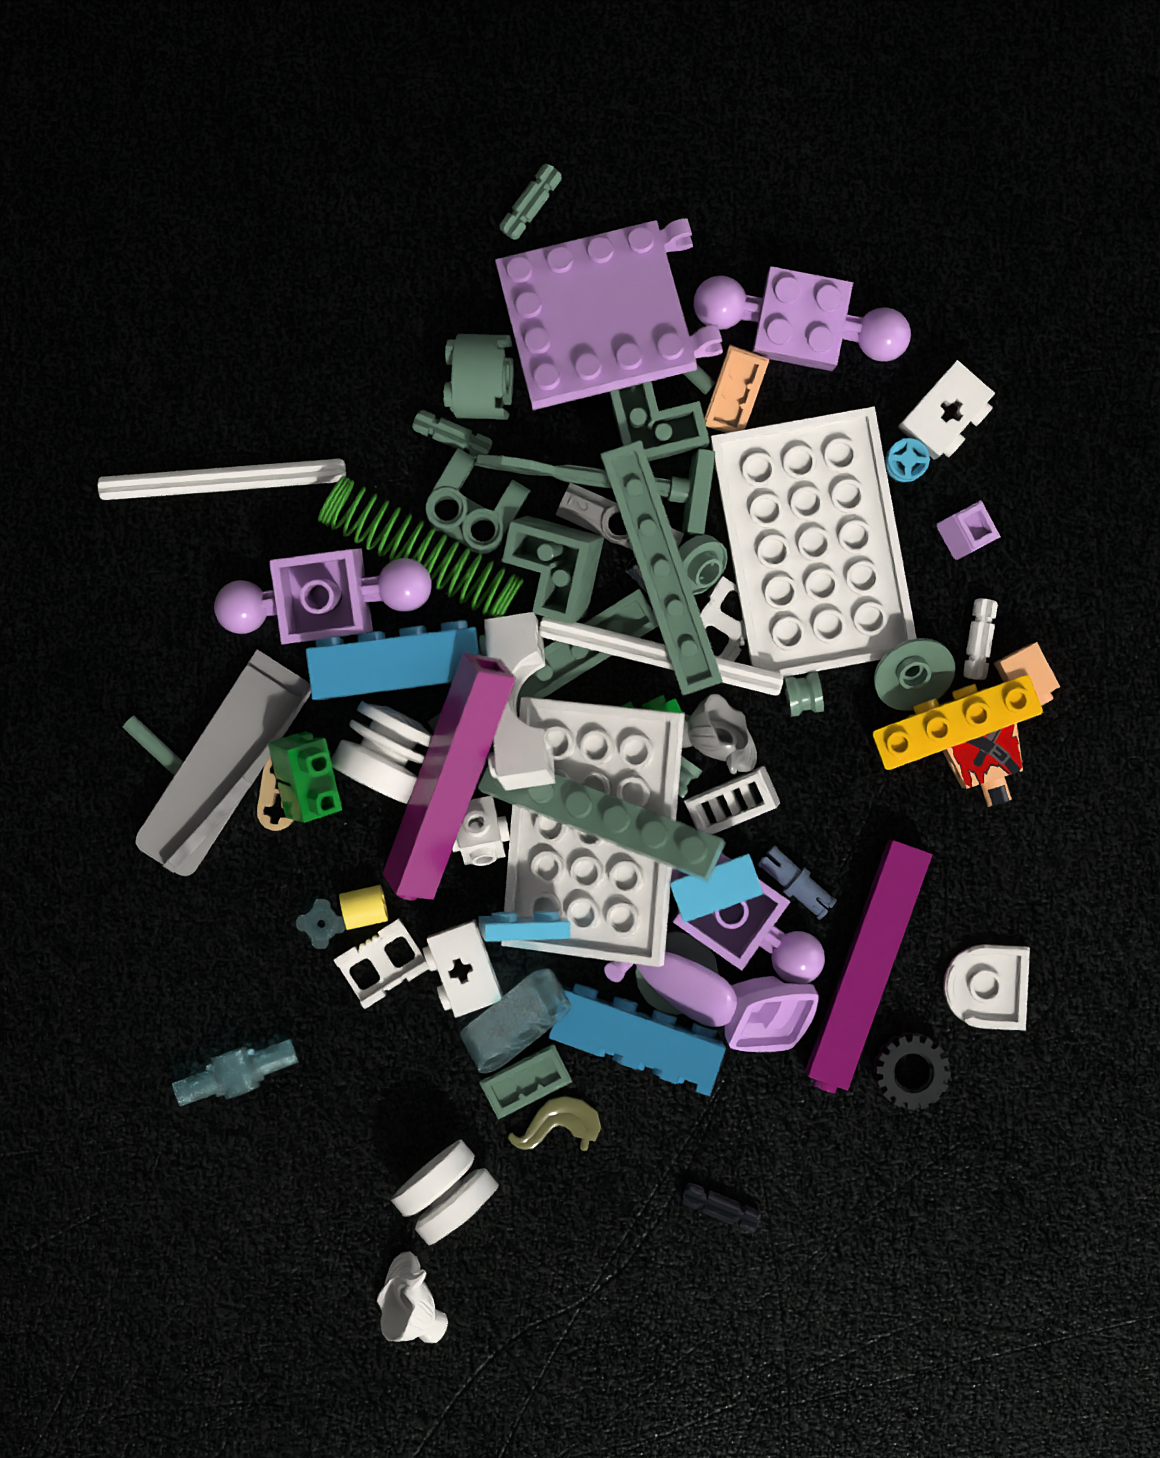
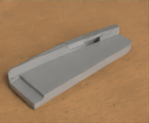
M257 649L136 836L137 847L173 873L176 872L182 876L193 874L271 756L268 742L284 736L312 693L311 684Z

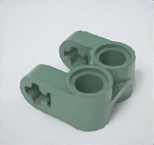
M458 448L428 498L426 504L427 520L430 526L435 527L436 531L447 534L466 547H470L472 552L488 554L496 550L509 530L510 522L515 520L531 490L512 480L494 511L473 502L459 491L471 472L476 458ZM443 500L454 502L459 509L458 515L450 521L441 520L435 514L436 505ZM479 521L489 522L493 526L495 534L487 542L477 541L471 534L472 526Z

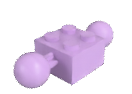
M770 267L762 298L746 295L742 286L730 277L714 276L705 280L698 287L694 295V310L704 325H718L719 330H723L736 325L740 320L757 322L752 352L769 359L833 371L838 363L842 339L858 342L862 351L871 359L890 361L898 358L905 352L911 338L909 323L897 310L877 308L870 311L863 318L847 315L853 282Z
M362 549L270 560L274 590L262 591L252 582L244 580L233 581L219 591L215 599L214 609L219 623L225 629L238 634L252 632L262 625L266 616L277 615L281 644L348 636L373 631L369 602L383 601L390 608L401 612H409L421 607L430 595L431 578L427 569L421 563L409 558H399L391 561L382 569L379 576L365 577Z
M721 853L716 865L731 859ZM672 868L671 881L688 876L689 874ZM761 880L759 882L764 893L762 895L685 923L679 908L671 918L673 923L740 970H743L759 946L771 954L772 966L776 974L788 983H809L818 977L824 966V950L814 936L801 931L785 934L774 926L790 901Z

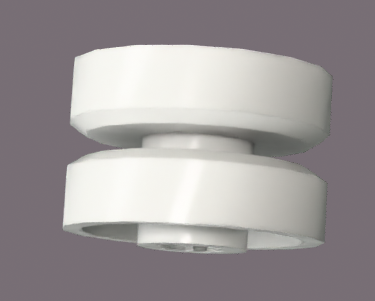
M462 1140L456 1141L435 1156L415 1173L391 1198V1201L404 1216L414 1215L430 1205L418 1218L415 1230L428 1245L439 1241L467 1221L496 1191L499 1185L486 1168L474 1170L460 1180L472 1166L475 1156Z

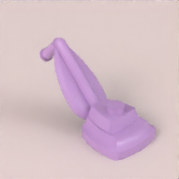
M665 951L663 966L654 967L636 964L649 985L677 1010L702 1025L710 1027L725 1025L724 1034L730 1048L736 1050L774 1052L793 1048L807 1031L817 1009L818 994L811 984L783 983L775 976L753 978L730 985L724 978L712 970ZM613 961L605 966L604 971L610 980L619 982L633 964Z

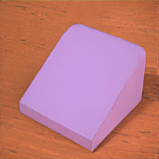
M982 501L965 508L937 524L941 536L956 560L1001 537Z

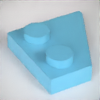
M551 910L535 911L534 917H517V912L492 913V916H479V933L485 941L570 939V921L565 917H559V911Z

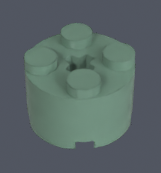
M458 334L456 340H447L446 364L452 365V382H445L444 405L445 407H450L456 418L508 419L509 413L503 409V405H511L513 358H505L504 347H512L510 335Z

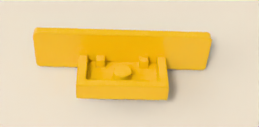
M1023 675L994 687L977 690L976 684H972L953 691L954 699L940 705L936 698L914 705L915 714L872 732L884 768L891 770L1040 715L1043 709L1031 677Z

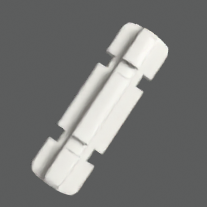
M979 598L974 602L972 615L975 616V621H971L966 653L969 655V660H965L963 672L966 678L985 680L987 677L989 663H986V657H990L995 626V624H992V619L996 618L998 607L997 602L994 600Z

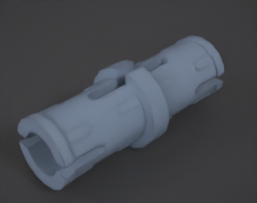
M773 845L766 854L778 866L767 856L762 857L757 865L760 868L762 867L785 887L783 892L788 897L794 895L820 920L828 913V910L817 902L816 898L827 908H832L837 899L828 894L809 877L811 872L806 868L800 869L776 845Z

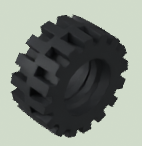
M904 1032L902 1035L892 1036L885 1045H881L880 1051L875 1056L873 1062L875 1064L873 1074L879 1090L889 1101L899 1107L915 1110V1108L919 1107L921 1109L929 1107L928 1104L933 1101L936 1103L940 1099L939 1096L948 1087L947 1081L950 1079L951 1071L949 1070L950 1064L947 1056L935 1041L923 1034ZM915 1053L924 1057L928 1063V1076L923 1084L918 1087H904L895 1078V1065L902 1056Z

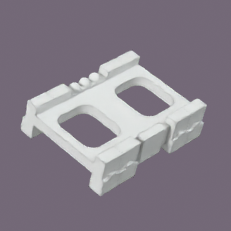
M721 576L706 596L710 600L702 608L700 616L705 628L710 625L714 626L729 637V642L719 656L714 657L734 662L741 652L739 646L745 644L746 634L743 619L736 621L720 609V605L729 591L733 590L738 593L737 585Z
M401 919L395 920L378 931L379 936L374 935L372 940L367 939L365 943H361L359 949L354 946L334 959L337 967L341 969L360 999L364 1009L385 997V990H390L403 982L404 978H407L409 982L429 969L426 959ZM402 936L406 938L413 949L415 958L398 968L393 965L386 954L385 946L397 937ZM363 959H369L379 973L380 980L371 987L362 990L351 976L350 968Z

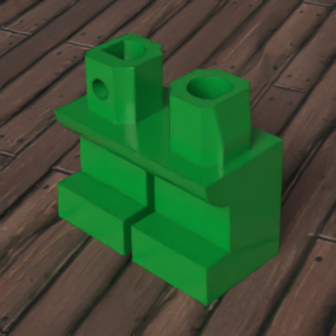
M303 731L268 742L275 776L277 779L283 780L277 782L285 818L305 823L342 811L325 738L313 739L312 733Z

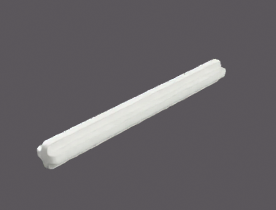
M342 459L106 476L98 479V493L101 499L112 500L338 482L342 476H346V466Z
M545 616L541 620L539 635L541 637L674 670L665 644L577 622L569 624ZM715 657L723 683L775 696L779 695L783 684L782 674Z

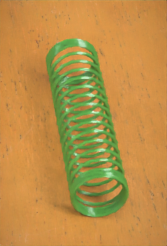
M342 476L326 499L319 513L318 521L326 524V527L331 525L332 530L338 529L345 522L343 527L344 537L349 536L357 528L354 537L356 544L363 541L369 534L366 542L367 550L373 549L381 540L378 548L379 557L384 556L393 546L389 557L390 562L399 559L404 552L403 558H408L411 548L424 524L423 521L419 522L406 544L393 559L399 542L412 518V514L407 516L394 538L382 551L392 525L401 510L400 507L395 510L382 532L370 545L378 523L389 504L388 500L385 501L375 519L358 539L365 519L377 498V494L372 496L363 513L347 532L352 515L366 490L365 487H362L351 507L335 525L337 516L354 485V480ZM435 527L431 528L411 559L415 560L417 558L416 561L420 563L435 532ZM447 534L442 536L423 564L425 568L429 564L427 568L429 575L447 538ZM455 541L442 562L430 576L432 581L441 570L436 583V590H441L453 576L447 592L448 597L455 595L465 582L459 598L460 604L465 603L477 588L471 603V610H476L489 594L482 612L483 617L488 616V619L504 617L523 584V578L520 579L519 576L516 577V574H513L497 599L488 609L505 573V568H501L485 593L476 603L494 563L490 561L464 597L482 555L480 554L476 557L453 590L457 577L470 552V547L466 548L454 568L441 583L459 544L458 541Z

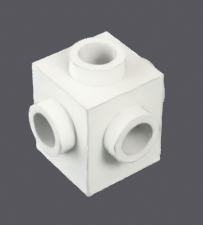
M493 796L470 800L452 848L453 852L461 851L465 865L484 866L495 862L497 858L506 857L503 842L510 841L506 816L498 817Z

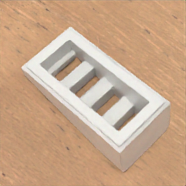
M764 766L684 801L696 829L711 835L773 810L780 804ZM754 781L763 798V802L758 804L749 783ZM737 788L740 789L748 807L745 810H741L733 790ZM722 794L732 813L727 818L717 798ZM709 802L717 822L710 824L701 803Z

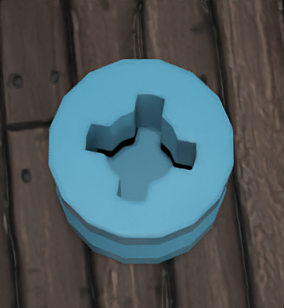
M906 438L891 446L886 453L884 461L886 470L893 479L900 482H911L924 474L928 468L930 458L929 452L923 443L916 439Z

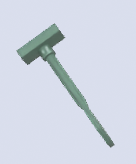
M704 449L694 451L688 479L674 476L670 480L654 478L660 496L668 497V501L685 503L682 533L685 535L699 536L704 534L716 451ZM476 456L475 465L525 475L553 476L569 483L612 489L606 470L574 465L552 466L532 460L505 456Z

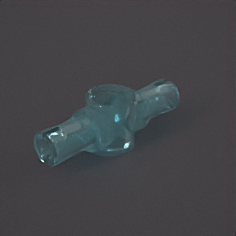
M291 1039L255 1052L254 1048L247 1051L246 1047H241L211 1059L212 1064L206 1066V1071L172 1083L180 1107L216 1094L217 1097L224 1095L225 1099H229L258 1088L260 1086L259 1082L265 1080L264 1075L299 1061Z

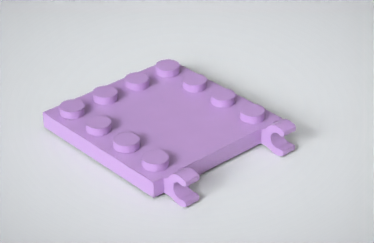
M688 219L673 221L663 230H659L657 220L495 259L533 410L697 370L696 358L711 357L723 353L720 343L722 338L718 325L703 327L694 335L689 336L667 259V252L682 251L693 247Z

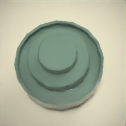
M706 534L695 536L678 548L693 595L703 593L720 579L726 568L728 556L726 548L713 536Z

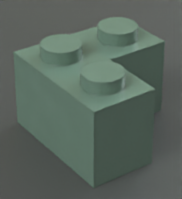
M651 381L608 391L621 446L642 441L648 461L705 448L710 443L700 401L658 411Z
M526 515L510 522L502 562L540 572L533 607L534 614L572 624L587 616L604 537Z

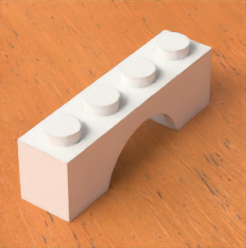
M534 612L485 619V635H480L479 638L481 655L501 659L516 677L494 736V752H490L488 755L490 773L493 778L497 777L505 790L554 784L553 748L550 739L543 729L529 726L520 721L516 712L517 696L523 683L534 672L546 666L543 637L539 635L540 623Z

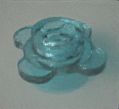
M326 899L316 900L314 908L306 915H300L296 920L298 930L305 931L312 939V945L318 949L327 947L329 939L336 933H342L346 928L344 918L337 916L335 911L330 908V902ZM319 920L325 922L323 928L318 927L317 922Z

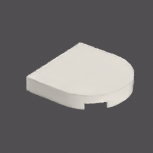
M981 944L966 948L957 954L949 963L943 980L945 1000L951 1011L959 1019L974 1027L1026 1030L1030 947Z

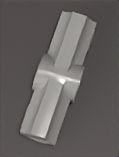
M570 483L555 516L603 536L611 543L620 544L633 550L628 533L618 536L613 534L608 528L610 517L621 513L618 504ZM671 528L678 548L684 533Z

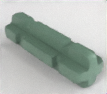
M546 163L535 175L536 181L529 183L512 206L513 212L511 214L507 213L501 221L500 229L508 237L515 240L520 237L526 229L525 223L527 221L531 222L548 199L549 190L553 191L561 181V173L553 166Z
M419 410L412 425L414 431L425 436L431 434L434 440L455 449L468 450L469 454L473 457L488 455L492 447V440L479 433L475 436L472 434V430L442 417L438 420L435 414L425 410Z

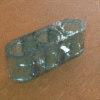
M539 970L525 978L470 1023L461 1032L460 1036L480 1073H489L505 1065L570 1012L572 1004L553 970Z

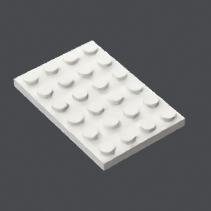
M875 407L710 437L712 451H716L714 464L751 666L782 674L783 677L881 660L896 645L907 640L916 639Z
M521 697L519 720L529 726L544 730L552 743L555 774L676 821L685 713ZM512 804L504 912H517V917H534L535 911H559V917H565L570 921V939L502 941L501 946L654 967L663 966L672 868Z

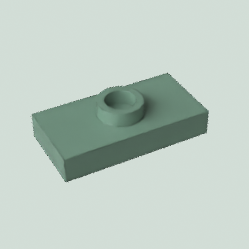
M553 1043L480 1080L479 1083L497 1118L500 1119L571 1083L572 1078Z

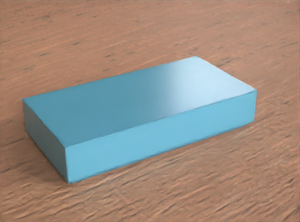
M749 854L715 865L708 882L691 875L670 882L684 923L764 894Z

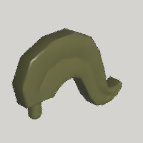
M563 1095L550 1098L538 1109L523 1135L518 1136L511 1132L508 1139L517 1148L524 1150L533 1149L553 1127L560 1125L570 1130L574 1137L582 1138L580 1149L586 1151L589 1141H595L601 1129L598 1111L583 1099Z

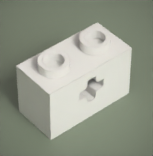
M957 360L900 423L898 428L909 438L923 443L929 452V456L934 460L942 453L950 457L965 440L960 433L970 421L977 426L992 410L993 407L987 402L995 393ZM953 404L957 408L954 412V417L957 421L952 418L945 422L940 418L944 414L942 407L947 408Z
M475 919L427 937L429 946L422 949L430 971L438 969L443 985L437 987V991L445 1011L452 1008L456 1018L503 1000L502 991ZM459 958L463 964L470 963L472 965V969L467 974L468 979L463 981L459 974L452 975L450 972L455 966V960Z

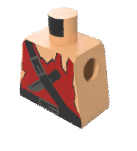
M1017 723L942 750L962 788H970L981 784L988 807L1011 800L1005 776L1023 771Z

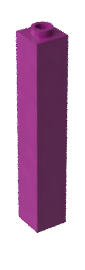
M469 653L462 654L383 871V875L394 893L403 899L416 900L417 898L433 900L516 680V677L501 659Z
M888 839L805 1069L807 1076L813 1078L812 1086L834 1094L837 1087L848 1091L933 854Z

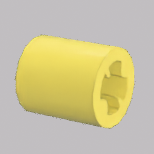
M381 885L339 894L341 910L347 930L388 921V912Z

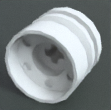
M361 701L357 711L370 717L373 721L369 727L352 719L349 725L364 738L361 744L341 740L331 760L332 767L380 793L407 804L418 777L405 768L408 760L423 764L425 755L414 750L417 742L429 747L433 736L421 723L388 706L373 705Z

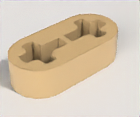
M270 756L263 768L257 817L265 828L277 831L288 827L294 820L281 817L278 824L272 822V816L265 814L266 807L274 805L276 793L280 794L279 788H277L278 779L275 773H272L273 763Z

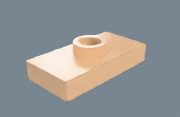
M729 345L704 416L707 427L725 433L745 430L770 360L768 357Z

